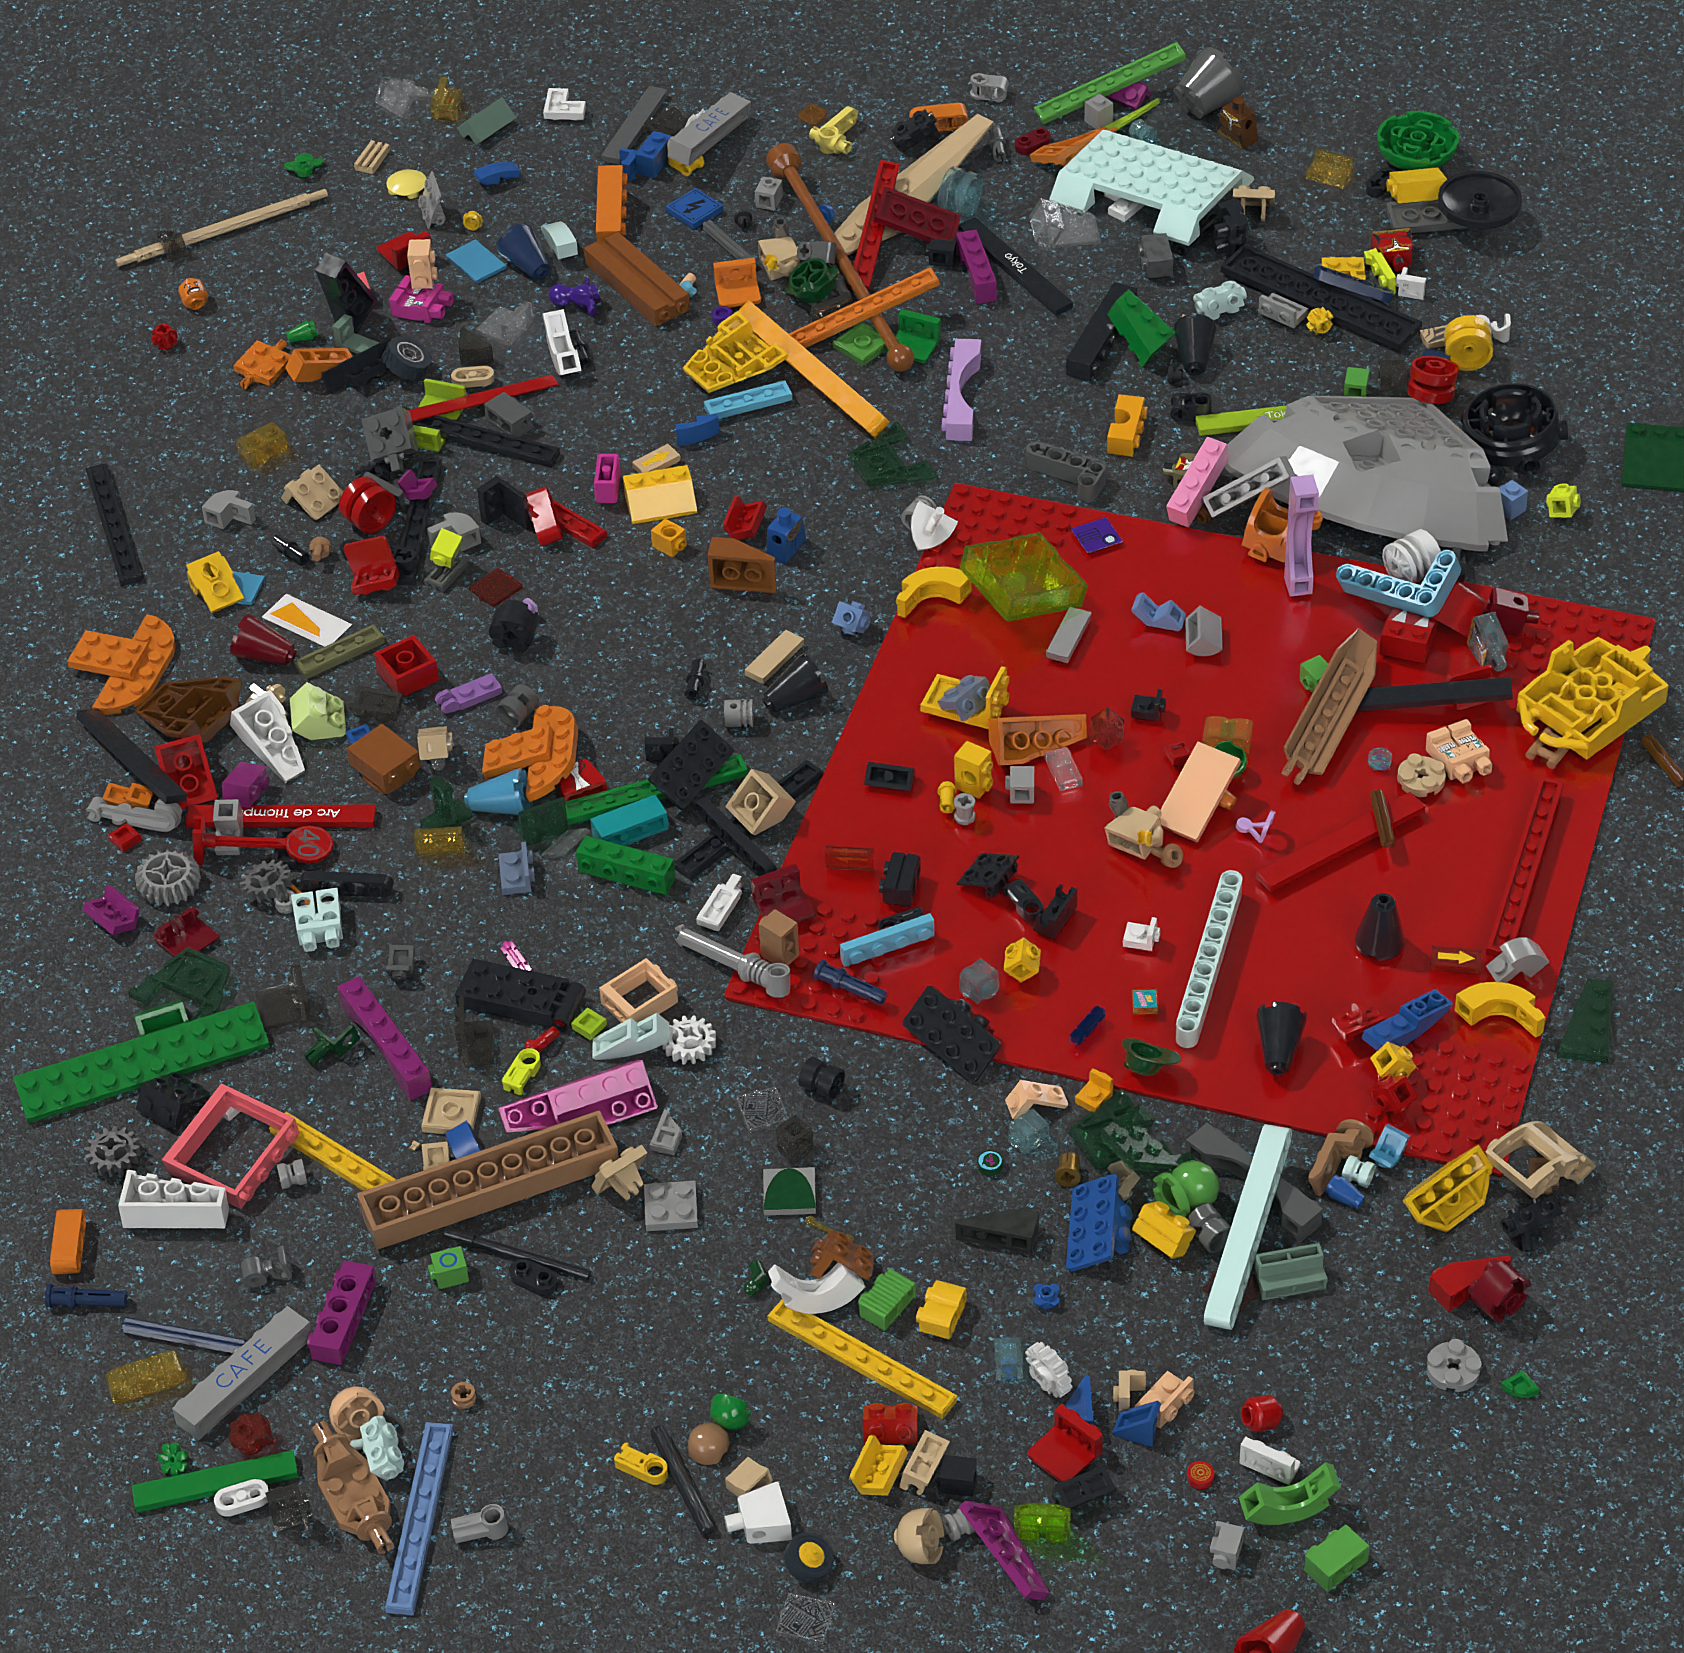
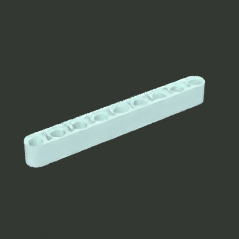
M1234 870L1225 871L1220 877L1177 1018L1176 1042L1183 1048H1191L1198 1043L1240 903L1242 876Z
M1264 1124L1206 1305L1204 1313L1205 1325L1232 1330L1290 1147L1292 1138L1290 1128Z

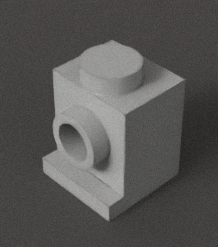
M1220 1521L1216 1522L1215 1536H1213L1210 1546V1553L1214 1554L1212 1561L1214 1566L1221 1569H1236L1243 1545L1244 1527Z

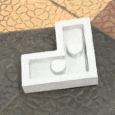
M549 88L543 112L544 119L584 120L586 103L585 101H568V89Z
M1104 193L1105 197L1116 201L1108 207V214L1123 222L1145 206L1141 203Z

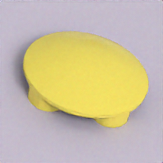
M407 169L395 172L387 180L388 192L390 195L407 196L410 199L419 196V192L424 189L427 178L422 172Z

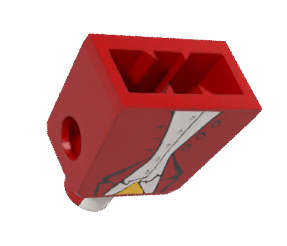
M587 759L576 761L569 776L566 779L562 777L558 783L563 802L607 790L605 778Z

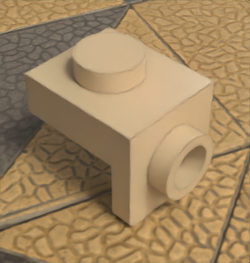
M448 1142L422 1144L423 1170L450 1162Z
M1119 1371L1118 1386H1113V1402H1119V1413L1130 1409V1391L1146 1390L1145 1371Z

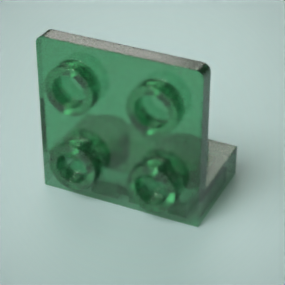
M563 797L520 811V820L514 822V828L521 842H526V846L537 844L569 832L566 805Z

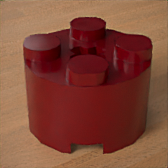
M1493 1259L1485 1266V1273L1480 1279L1471 1283L1467 1292L1471 1295V1300L1477 1307L1495 1322L1501 1323L1503 1322L1502 1317L1507 1313L1511 1316L1514 1315L1528 1297L1525 1290L1527 1287H1531V1282L1508 1262H1497Z

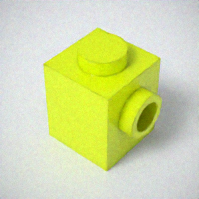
M441 528L431 548L430 560L438 566L451 568L461 548L462 536Z

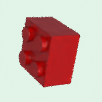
M415 635L374 653L377 673L399 699L439 681L436 660Z

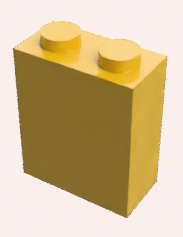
M1439 168L1389 172L1386 186L1387 191H1390L1391 196L1394 197L1398 204L1438 200L1439 189L1447 178Z

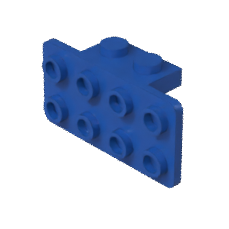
M1116 1174L1092 1180L1073 1188L1066 1268L1070 1272L1111 1260L1114 1250L1119 1255L1129 1252V1241L1131 1240L1130 1225L1133 1214L1131 1208L1118 1197L1119 1177Z

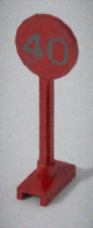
M194 815V829L192 832L193 859L198 865L204 864L206 848H216V846L286 849L289 856L294 860L307 864L325 860L333 849L332 836L328 831L317 826H301L294 829L287 838L216 836V834L206 833L204 815Z

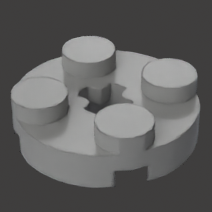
M1452 1339L1449 1342L1437 1345L1430 1351L1427 1356V1375L1430 1381L1440 1389L1446 1390V1388L1455 1389V1392H1462L1470 1389L1477 1383L1482 1364L1478 1354L1471 1347L1465 1345L1459 1339ZM1451 1363L1459 1365L1458 1370L1455 1368L1449 1369L1448 1367Z

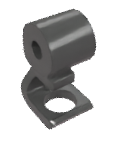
M283 1246L277 1248L280 1263L278 1266L274 1265L271 1259L264 1263L260 1257H249L242 1261L241 1270L244 1285L251 1288L265 1285L270 1275L274 1279L290 1280L292 1278L289 1255Z

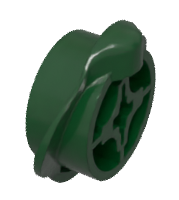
M808 259L800 263L792 271L789 277V284L785 290L788 294L794 295L804 303L818 302L828 296L833 290L836 282L835 278L839 275V270L826 264L822 259Z

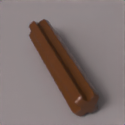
M1648 734L1643 736V746L1672 782L1679 788L1684 786V772L1654 735Z
M1380 789L1377 791L1373 790L1370 798L1381 845L1384 848L1393 847L1395 839L1384 792Z

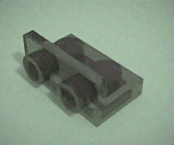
M676 106L669 110L666 108L657 117H651L645 121L641 134L646 136L656 131L674 137L681 129L685 128L688 120Z

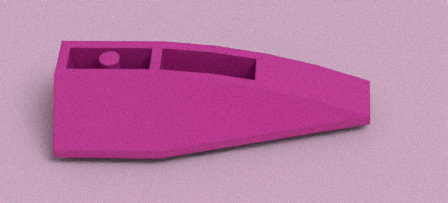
M635 1060L499 1107L498 1110L505 1132L543 1130L600 1110L608 1125L657 1109L658 1107L643 1060Z

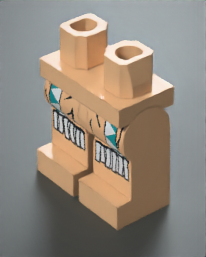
M1467 719L1448 725V729L1443 727L1427 733L1426 751L1433 759L1444 763V770L1450 780L1457 778L1461 783H1465L1472 779L1473 772L1478 771L1483 776L1492 772L1489 748L1475 736Z

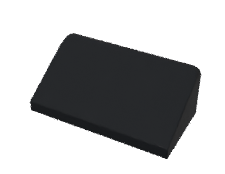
M868 762L864 785L911 792L916 771L911 767Z

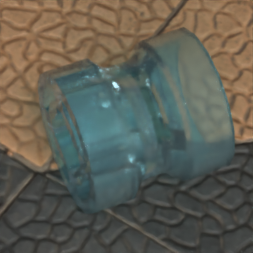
M1137 119L1130 126L1129 135L1134 139L1152 144L1156 139L1157 130L1151 125H1147L1142 119Z

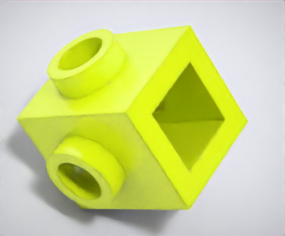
M1568 484L1554 486L1546 499L1549 517L1566 518L1573 516L1581 504L1580 494H1577L1576 486H1569Z

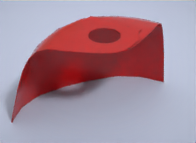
M1456 581L1439 613L1431 618L1449 626L1468 638L1472 620L1474 619L1476 625L1478 624L1486 600L1470 588Z

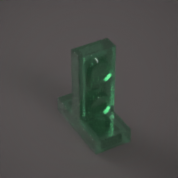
M438 775L430 779L435 812L419 821L420 827L433 840L472 818V811L458 798L453 800L452 793L454 790L448 781H444Z

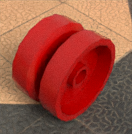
M1437 356L1415 358L1411 362V377L1408 380L1407 386L1408 394L1418 401L1430 404H1443L1452 401L1456 390L1455 382L1458 379V365L1453 361Z
M365 476L351 482L343 491L339 501L340 514L361 531L369 534L378 532L385 527L392 519L396 508L395 496L371 477Z

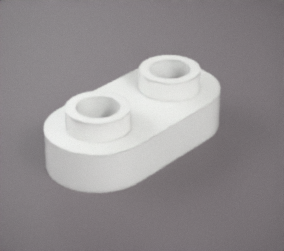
M253 1479L223 1488L214 1497L216 1510L220 1515L233 1516L262 1507L269 1500L268 1486L262 1480Z

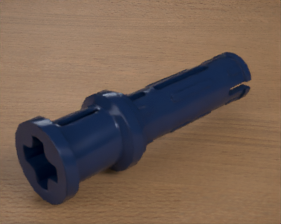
M824 959L818 963L814 972V980L825 981L831 984L834 989L842 988L880 1006L884 1004L888 992L886 990L847 974L844 968L838 969L833 967Z
M47 1284L45 1292L46 1307H52V1305H67L68 1308H74L77 1305L126 1307L128 1299L127 1290L78 1289L75 1285L54 1287L53 1284Z

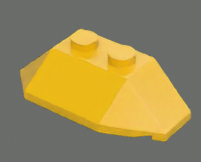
M1477 1145L1445 1164L1410 1190L1403 1199V1202L1418 1223L1448 1232L1485 1204L1493 1166L1489 1163L1480 1146Z

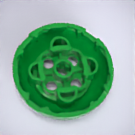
M1408 111L1406 115L1399 117L1393 115L1387 118L1379 126L1377 145L1383 158L1398 169L1407 171L1440 168L1447 164L1455 155L1459 145V132L1452 127V122L1440 115L1425 111Z

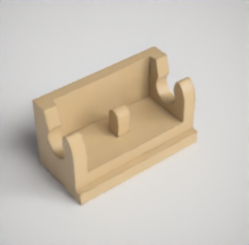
M925 1430L903 1471L899 1488L907 1490L910 1484H913L918 1488L917 1494L921 1495L934 1475L950 1441Z

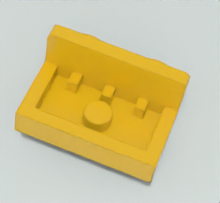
M870 1435L850 1474V1479L861 1495L888 1496L908 1455V1451L901 1445H881L875 1435Z

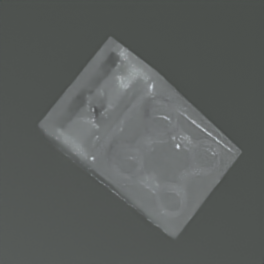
M1040 198L1029 216L1036 243L1059 248L1098 244L1101 242L1095 215L1090 212H1083L1071 206L1058 204L1053 200Z

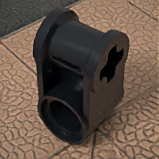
M1176 393L1171 397L1173 408L1170 411V415L1175 421H1195L1196 416L1212 414V398L1208 393Z

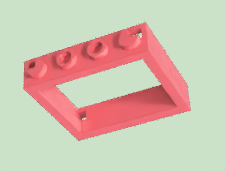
M221 1083L162 1161L167 1173L189 1184L197 1182L225 1188L228 1203L242 1209L246 1202L252 1199L258 1186L268 1178L269 1172L274 1165L282 1160L284 1152L290 1144L297 1140L300 1131L295 1118ZM230 1107L280 1130L235 1190L185 1166Z

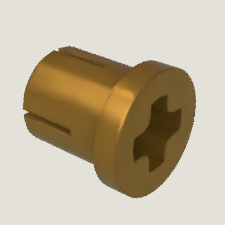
M1069 1152V1154L1064 1153L1060 1156L1059 1167L1055 1171V1180L1058 1184L1064 1187H1073L1080 1182V1158L1078 1155Z

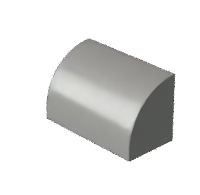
M1199 606L1185 618L1186 651L1198 656L1214 655L1223 650L1221 617Z

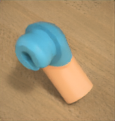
M688 273L679 284L689 293V298H692L697 292V289L693 287L696 277L692 273Z

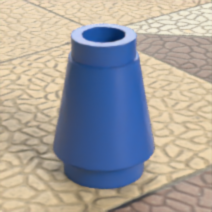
M1334 1175L1325 1189V1192L1329 1194V1198L1359 1209L1366 1197L1344 1176Z

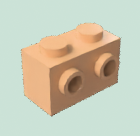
M430 239L409 240L407 257L412 289L433 288L438 272L437 267H434L435 251H432Z

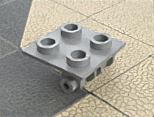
M431 171L429 178L425 180L424 192L418 201V205L423 213V220H425L428 229H430L432 223L442 225L445 221V215L439 202L441 193L433 171Z

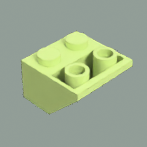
M306 682L290 698L293 732L309 740L341 737L346 734L344 701L339 697L333 696L321 688Z

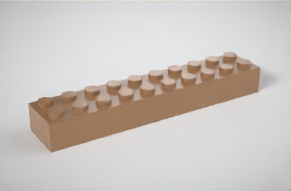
M600 1110L359 1192L357 1197L360 1212L376 1250L595 1175L600 1171L599 1167L610 1159L613 1162L619 1159L618 1147Z

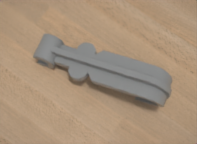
M94 797L86 811L90 812L87 819L93 822H97L101 817L112 819V822L116 825L126 822L130 826L161 832H168L176 828L180 824L182 809L177 803L165 804L160 798L155 804V810L140 807L131 809V805L127 803H122L118 806L108 805L101 797Z

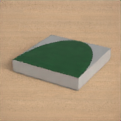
M815 1167L763 1169L764 1216L816 1214Z

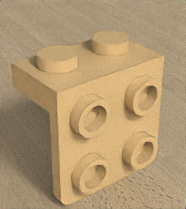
M317 465L312 470L307 469L297 481H290L284 487L285 492L281 497L286 504L295 498L313 520H319L339 505L343 491L320 465Z

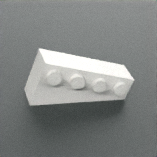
M127 1170L118 1205L123 1228H225L229 1214L226 1190L223 1187L197 1182L191 1185L183 1184L181 1179L175 1178L167 1181L158 1179L157 1175L149 1173L146 1176H140L133 1170Z

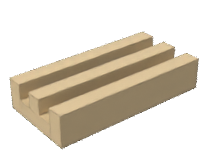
M371 140L354 163L355 170L374 174L390 152V145L386 143L383 146L382 142L375 144V141Z

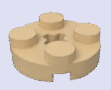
M1419 754L1409 755L1408 759L1400 764L1397 774V780L1402 785V789L1406 793L1411 792L1417 797H1426L1428 793L1434 791L1435 794L1440 792L1444 787L1446 777L1443 762L1430 757L1420 756Z

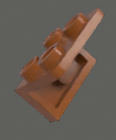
M830 1229L824 1239L819 1238L812 1247L811 1252H813V1255L810 1259V1263H812L810 1274L820 1279L833 1259L864 1279L869 1280L871 1278L874 1263L871 1251L862 1245L857 1246L851 1242L846 1234Z

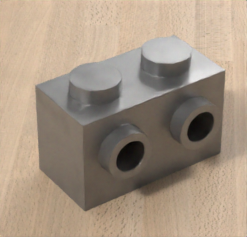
M1167 234L1142 235L1141 244H1138L1139 257H1142V270H1146L1147 277L1173 276V257Z

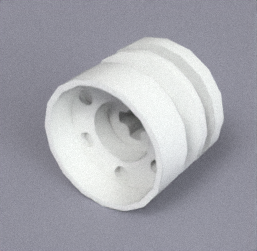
M1419 529L1404 536L1403 539H1398L1394 543L1386 545L1383 549L1382 557L1389 576L1411 583H1418L1425 578L1441 550L1433 536L1427 531Z

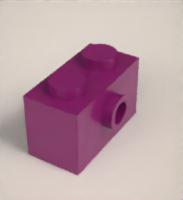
M240 762L222 782L223 800L239 799L241 807L250 808L269 786L270 778L267 776V766Z

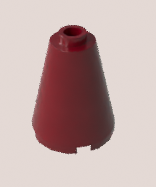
M246 614L237 626L241 629L238 635L234 634L230 646V653L233 656L287 665L289 662L292 663L294 661L297 650H295V645L254 615Z

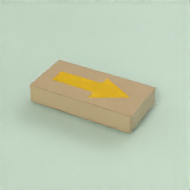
M666 444L633 461L632 467L638 473L661 470L681 461L679 453L669 444Z

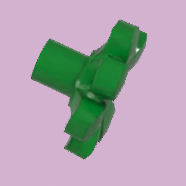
M177 1442L164 1444L161 1449L163 1453L157 1455L158 1461L164 1463L161 1466V1471L164 1474L171 1473L172 1476L181 1475V1472L186 1471L188 1468V1464L185 1462L189 1457L186 1450L180 1451V1444Z

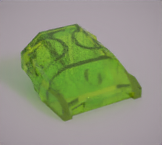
M1048 1503L1017 1505L1014 1510L1015 1532L1018 1538L1025 1542L1038 1540L1040 1534H1045L1046 1540L1052 1543L1065 1542L1067 1536H1071V1509L1059 1504Z

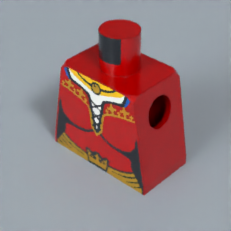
M1411 228L1371 232L1370 249L1376 248L1378 253L1381 252L1389 267L1394 268L1397 272H1402L1404 267L1410 266L1412 263Z

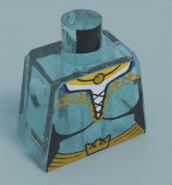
M1495 612L1473 617L1467 640L1469 649L1480 666L1489 664L1493 666L1495 671L1505 669L1508 665L1505 660L1508 641Z

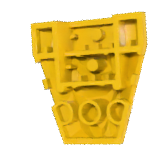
M737 311L717 326L718 332L715 336L707 338L705 348L697 350L683 367V370L710 393L768 371L789 356L776 343L769 347L753 333L750 321Z

